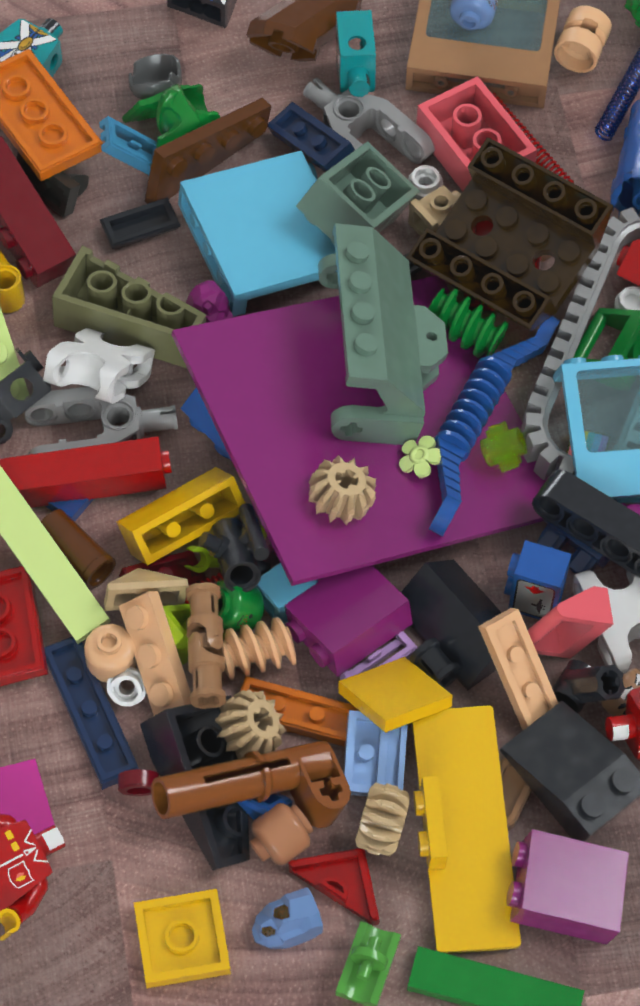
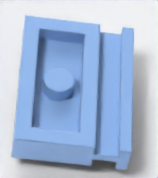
M349 710L347 715L343 773L349 784L351 795L367 796L370 787L374 783L383 785L387 783L403 790L408 724L385 733L360 711Z

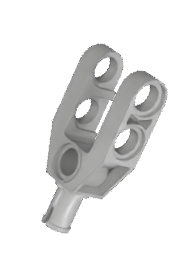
M319 78L313 79L316 86L311 81L306 85L303 95L323 110V123L350 141L355 150L363 145L357 139L365 130L371 128L415 164L422 163L434 153L435 147L430 136L387 99L370 94L355 97L350 94L349 89L337 95L323 84Z
M88 386L50 391L24 411L25 420L28 424L33 426H49L101 419L104 432L97 435V438L70 442H67L66 439H59V443L40 445L31 449L28 455L141 439L144 436V432L178 429L175 405H171L170 407L141 410V406L137 407L136 397L125 394V397L118 402L111 404L96 399L98 391ZM119 422L126 423L122 426H114V424Z

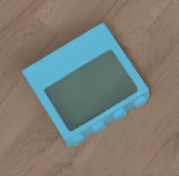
M609 355L596 362H587L586 358L582 357L565 360L553 374L554 382H562L575 476L619 503H640V355L637 359H624L623 355Z

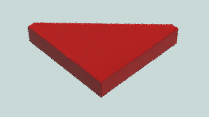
M351 849L295 859L288 862L290 873L373 926L379 925L380 919L364 849Z

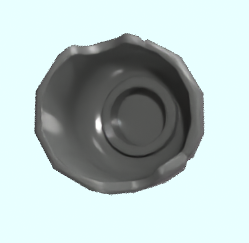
M155 54L138 59L133 64V76L132 73L128 74L130 90L135 97L141 100L161 93L177 83L182 85L180 60L170 54Z

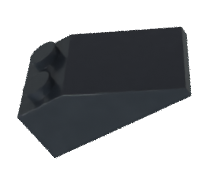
M563 701L500 748L501 753L572 839L585 842L640 798V771L624 752Z

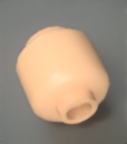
M117 624L101 625L93 629L87 636L84 645L86 665L91 674L99 681L107 683L109 678L123 673L128 668H136L135 646L132 638L123 626Z

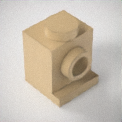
M443 185L420 200L413 199L410 201L408 223L420 236L426 227L436 232L461 193L457 190L450 192Z

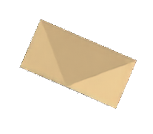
M137 568L107 584L104 610H120V605L149 591H158L163 606L184 604L186 588L189 586L188 579Z

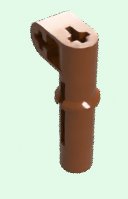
M323 740L260 754L258 751H248L244 758L156 777L151 785L154 808L162 819H169L254 798L258 802H265L271 794L290 791L296 806L307 818L310 825L316 828L331 826L350 800L351 795L349 784L329 743Z

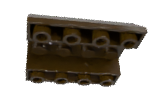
M487 137L468 165L472 178L437 231L434 232L426 227L406 259L532 331L558 312L596 255L613 211V205ZM489 221L493 224L490 233L484 236L474 233V227L477 223ZM550 255L554 257L555 262L553 266L548 270L537 269L535 262L540 256Z

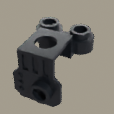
M19 348L15 349L24 360V363L0 381V424H3L5 427L4 433L0 435V444L6 443L12 436L13 426L10 420L13 417L17 418L43 396L52 391L51 385L44 382L38 373L44 367L30 350L23 354ZM18 378H26L33 385L31 396L25 400L15 399L10 392L11 384Z

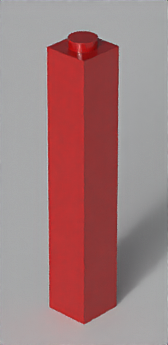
M159 436L0 459L1 467L31 508L48 506L49 502L88 498L90 500L167 489L165 474L172 473L169 450L162 451Z

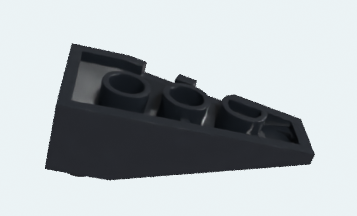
M231 695L226 696V700L231 698ZM188 704L166 709L140 724L152 763L160 777L238 759L235 751H226L227 742L225 738L217 737L222 731V727L215 722V719L221 714L219 707L201 709ZM238 803L182 815L213 871L250 860L248 814Z

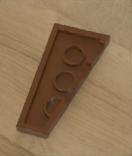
M262 97L154 149L144 201L148 204L167 197L170 199L179 193L181 181L203 176L247 144L260 137L268 128L272 106Z

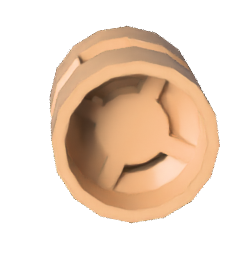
M578 6L573 8L568 15L563 32L560 34L554 48V56L560 65L577 73L592 71L598 63L603 46L606 44L611 32L612 24L609 17L595 7Z

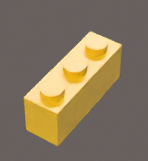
M215 467L116 521L131 555L148 566L200 537L205 531H210L218 520L234 518L239 515V507L245 504V501L234 476Z

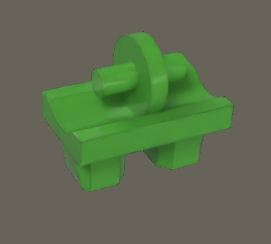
M360 921L336 989V996L365 1006H378L401 940V934L380 930L366 922Z

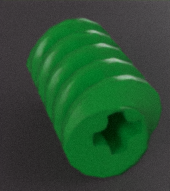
M442 288L428 309L445 322L446 331L449 329L448 340L455 342L462 337L460 345L464 350L469 349L475 344L473 356L476 358H480L486 353L487 356L494 354L507 332L509 321L505 320L496 327L494 325L496 313L493 312L484 319L481 317L484 305L480 304L471 311L469 309L471 297L467 296L459 303L456 301L459 292L457 288L447 295L444 293L445 288Z

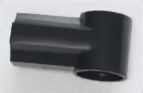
M570 660L552 689L558 703L563 701L576 713H580L587 702L619 699L625 687L623 684V673L615 665L591 667L580 660Z

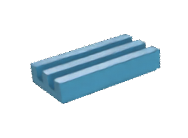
M109 116L99 122L100 128L105 130L100 133L101 140L105 141L101 145L102 151L149 175L157 142Z

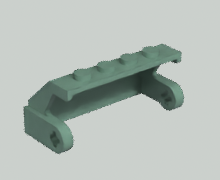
M335 223L332 230L335 254L327 255L319 261L318 274L322 285L332 289H339L346 386L376 389L385 406L347 405L336 409L330 418L332 434L336 438L345 441L404 445L408 440H415L416 442L424 425V415L426 413L423 391L437 380L439 376L438 365L445 361L448 355L445 322L427 307L414 305L409 260L381 234L369 226Z

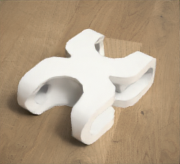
M85 328L75 334L74 342H61L49 351L43 381L60 387L70 384L88 386L98 391L96 399L114 404L125 397L126 389L138 388L149 379L155 350L139 344L132 346L113 345L102 340L105 333Z
M587 570L574 574V596L593 586L608 588L613 625L599 636L597 648L605 665H615L625 674L632 662L629 643L634 639H640V578L627 570L626 575L630 585L624 589L613 590L604 586L594 571Z

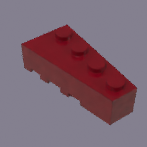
M0 136V241L16 259L17 267L24 279L30 278L35 287L39 288L66 274L76 257V253L7 143Z

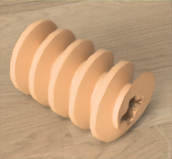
M279 617L272 618L270 630L264 621H258L255 626V634L247 624L241 625L239 637L232 628L225 630L223 641L225 673L230 680H234L236 667H240L245 676H250L251 663H255L261 673L266 672V662L268 659H271L275 667L280 669L282 656L285 655L292 665H297L288 626L285 627Z

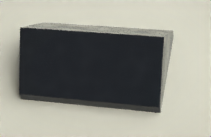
M454 559L425 562L401 591L410 603L413 623L410 626L424 642L431 638H436L440 642V649L451 662L459 663L462 667V672L458 675L457 679L468 691L496 671L478 626L502 612Z

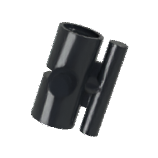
M245 503L239 507L238 511L241 521L233 517L218 520L212 526L210 533L205 531L200 536L198 542L199 546L209 550L210 556L217 559L225 586L230 591H234L233 587L235 586L241 587L244 592L253 590L260 582L261 576L271 570V565L263 561L268 558L269 550L254 507L249 503Z

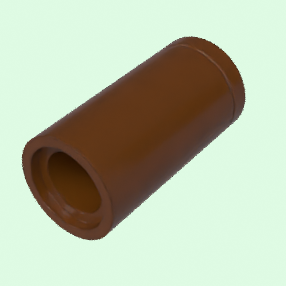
M57 509L42 519L41 523L88 589H94L108 579L115 569L116 560L62 509Z

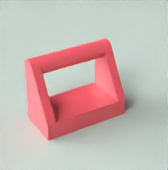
M593 586L562 601L528 629V633L537 654L571 659L613 625L608 588Z

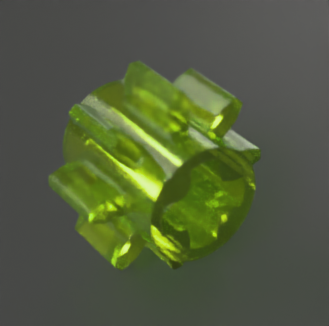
M506 421L488 427L489 430L485 432L487 438L480 440L481 451L488 466L492 467L499 464L502 473L519 467V464L522 463L520 456L528 453L527 444L521 430L518 427L508 429Z

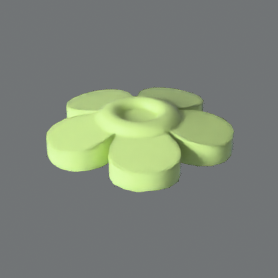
M423 436L418 444L415 440H408L404 443L402 451L406 456L402 457L399 461V466L404 473H410L414 470L419 478H425L430 475L431 467L429 463L431 465H439L442 457L440 449L435 448V439L431 436Z

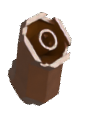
M282 0L250 21L246 35L250 38V44L271 55L281 57L282 52L292 53L290 60L298 62L316 61L320 47L336 37V12L362 10V0Z

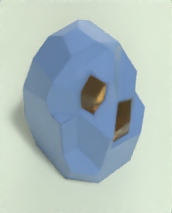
M308 887L285 894L281 899L267 904L256 915L252 928V936L255 943L269 949H288L307 942L323 933L320 912Z

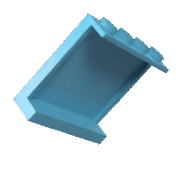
M302 150L180 182L178 205L214 281L222 288L229 300L233 317L245 314L247 300L319 280V261L327 255L335 254V246L331 239L317 226L311 224L296 207L317 180L315 167L312 163L307 162Z

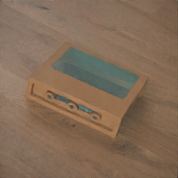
M419 0L407 63L405 90L442 94L478 76L489 91L496 93L500 100H503V103L544 109L560 0H499L492 23L484 29L466 30L455 23L450 15L452 0Z

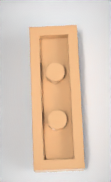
M158 591L146 592L120 605L119 609L126 631L132 638L135 646V659L153 715L155 716L166 709L191 704V691Z
M509 608L479 625L478 628L521 728L525 730L556 706L558 701L519 609Z

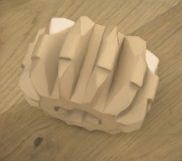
M339 455L332 462L324 459L315 473H312L309 480L310 491L308 493V501L316 504V514L324 512L329 514L330 523L336 517L340 518L345 525L352 521V518L360 521L366 515L367 510L373 506L376 499V492L374 491L376 479L368 476V466L360 468L356 466L355 457L348 463L344 462Z
M249 689L236 693L232 698L226 700L224 705L219 707L221 714L215 719V722L222 727V731L217 737L225 738L227 742L226 751H235L237 758L241 759L244 758L248 751H258L260 754L275 751L282 745L281 736L286 729L280 724L279 720L284 714L276 712L274 708L275 700H266L263 691L252 692Z
M374 783L370 787L355 839L358 848L378 856L382 854L390 857L396 852L410 802L407 791L400 790L397 786L387 783L386 785Z

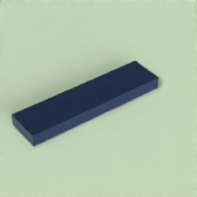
M69 637L44 647L48 669L102 790L118 784L119 773L139 769L100 681L87 668L83 643L77 644L73 637Z

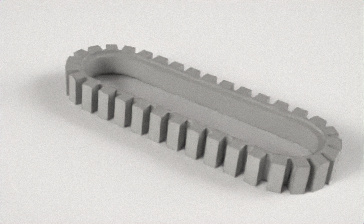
M633 207L621 211L618 219L613 216L608 221L598 251L582 274L576 287L572 301L562 320L522 419L520 442L524 443L523 455L527 463L537 461L533 471L543 480L554 470L558 469L575 475L572 456L559 449L551 439L548 430L549 416L562 387V382H554L553 374L565 360L574 358L616 255L623 246L640 239V212L637 215ZM640 386L620 437L611 451L640 449Z

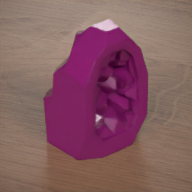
M207 280L200 283L189 293L186 303L205 313L206 323L233 318L229 300L215 281Z

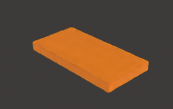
M30 49L0 62V128L40 181L48 179L102 152L101 145L103 142Z

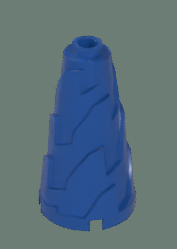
M640 99L635 101L631 107L628 126L624 130L623 147L619 155L616 178L612 181L610 191V203L613 205V212L614 208L619 211L618 218L621 211L633 207L637 215L640 212Z

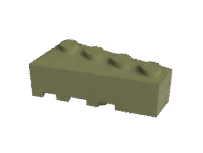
M83 245L52 296L55 327L74 333L90 328L105 333L102 340L118 346L143 345L155 350V359L186 369L184 360L171 335L172 330L206 323L205 313L167 292L164 294L158 293L150 288L148 281L139 276L133 279L121 272L120 266L108 259L103 262L94 257L93 251Z

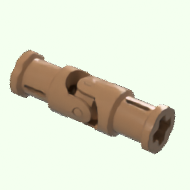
M195 583L186 588V597L190 602V617L186 622L188 671L193 675V692L190 693L191 705L196 708H217L226 703L225 691L222 690L221 673L225 671L223 619L218 613V600L221 598L220 586L214 583Z

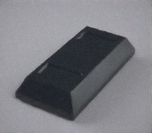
M168 197L100 219L112 249H119L181 227Z

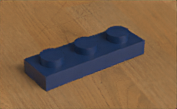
M293 102L268 123V128L275 137L296 152L302 150L305 158L324 172L355 151L350 141Z

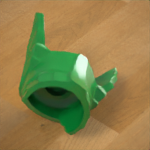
M177 83L161 93L138 101L122 116L123 122L129 123L156 118L157 127L161 133V136L157 138L156 148L220 118V115L215 111H207L202 85L190 86Z

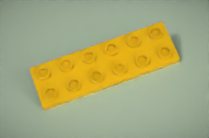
M493 707L448 708L412 722L419 791L413 792L415 816H422L423 831H418L419 856L426 857L436 951L453 954L517 949L521 945L519 924L510 922L512 907L506 904L508 889L511 882L514 881Z

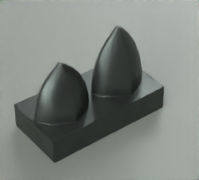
M18 152L16 159L44 204L63 218L72 214L77 197L88 186L89 177L81 174H66L62 171L40 181Z

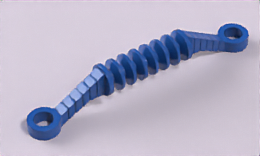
M552 316L543 322L535 337L480 358L476 363L475 369L470 374L463 390L459 393L457 401L452 406V410L447 414L446 421L441 425L440 432L434 437L436 441L435 448L440 449V455L442 456L437 469L443 503L429 527V530L443 537L462 502L459 465L469 457L471 449L475 446L483 427L492 415L500 396L511 381L512 369L543 354L561 321L556 317Z

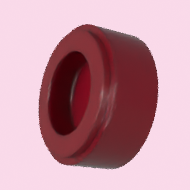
M145 769L121 772L118 774V791L128 796L151 795L152 782L156 777H159V773Z

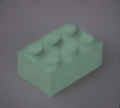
M367 141L322 174L296 207L311 224L324 232L335 246L332 233L335 223L369 226L380 233L401 215L420 190Z

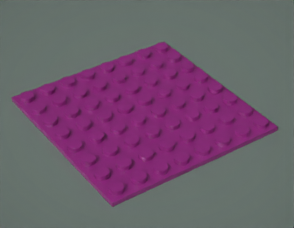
M436 276L411 281L414 305L429 308L442 288H445L444 293L446 295L450 293L446 283ZM339 296L172 330L173 340L291 586L544 521L533 509L532 500L547 478L543 480L533 471L537 461L527 463L523 455L524 443L520 442L522 421L505 391L500 396L499 402L494 407V411L488 418L487 424L483 427L482 433L477 438L475 446L471 449L469 457L459 465L462 502L443 537L429 530L443 503L437 465L429 463L431 467L430 475L425 478H419L414 470L410 473H404L399 466L400 459L406 456L402 451L403 445L345 441L336 438L332 434L330 418L336 409L347 405L385 406L376 389L346 386V366ZM449 329L446 331L448 355L445 361L438 365L439 376L437 380L423 391L426 413L424 415V425L416 441L417 444L421 437L431 436L434 438L440 432V427L446 421L447 414L452 410V406L457 401L459 393L463 390L470 374L475 369L476 363L480 360V358L473 356L475 344L469 349L464 350L460 345L462 337L455 342L448 340ZM338 455L347 463L355 457L356 466L359 468L368 466V476L376 479V488L374 490L376 492V499L373 506L367 510L366 515L360 521L352 518V521L347 525L338 517L330 523L329 514L326 512L316 514V504L308 501V493L310 491L309 480L312 473H315L324 459L332 462Z

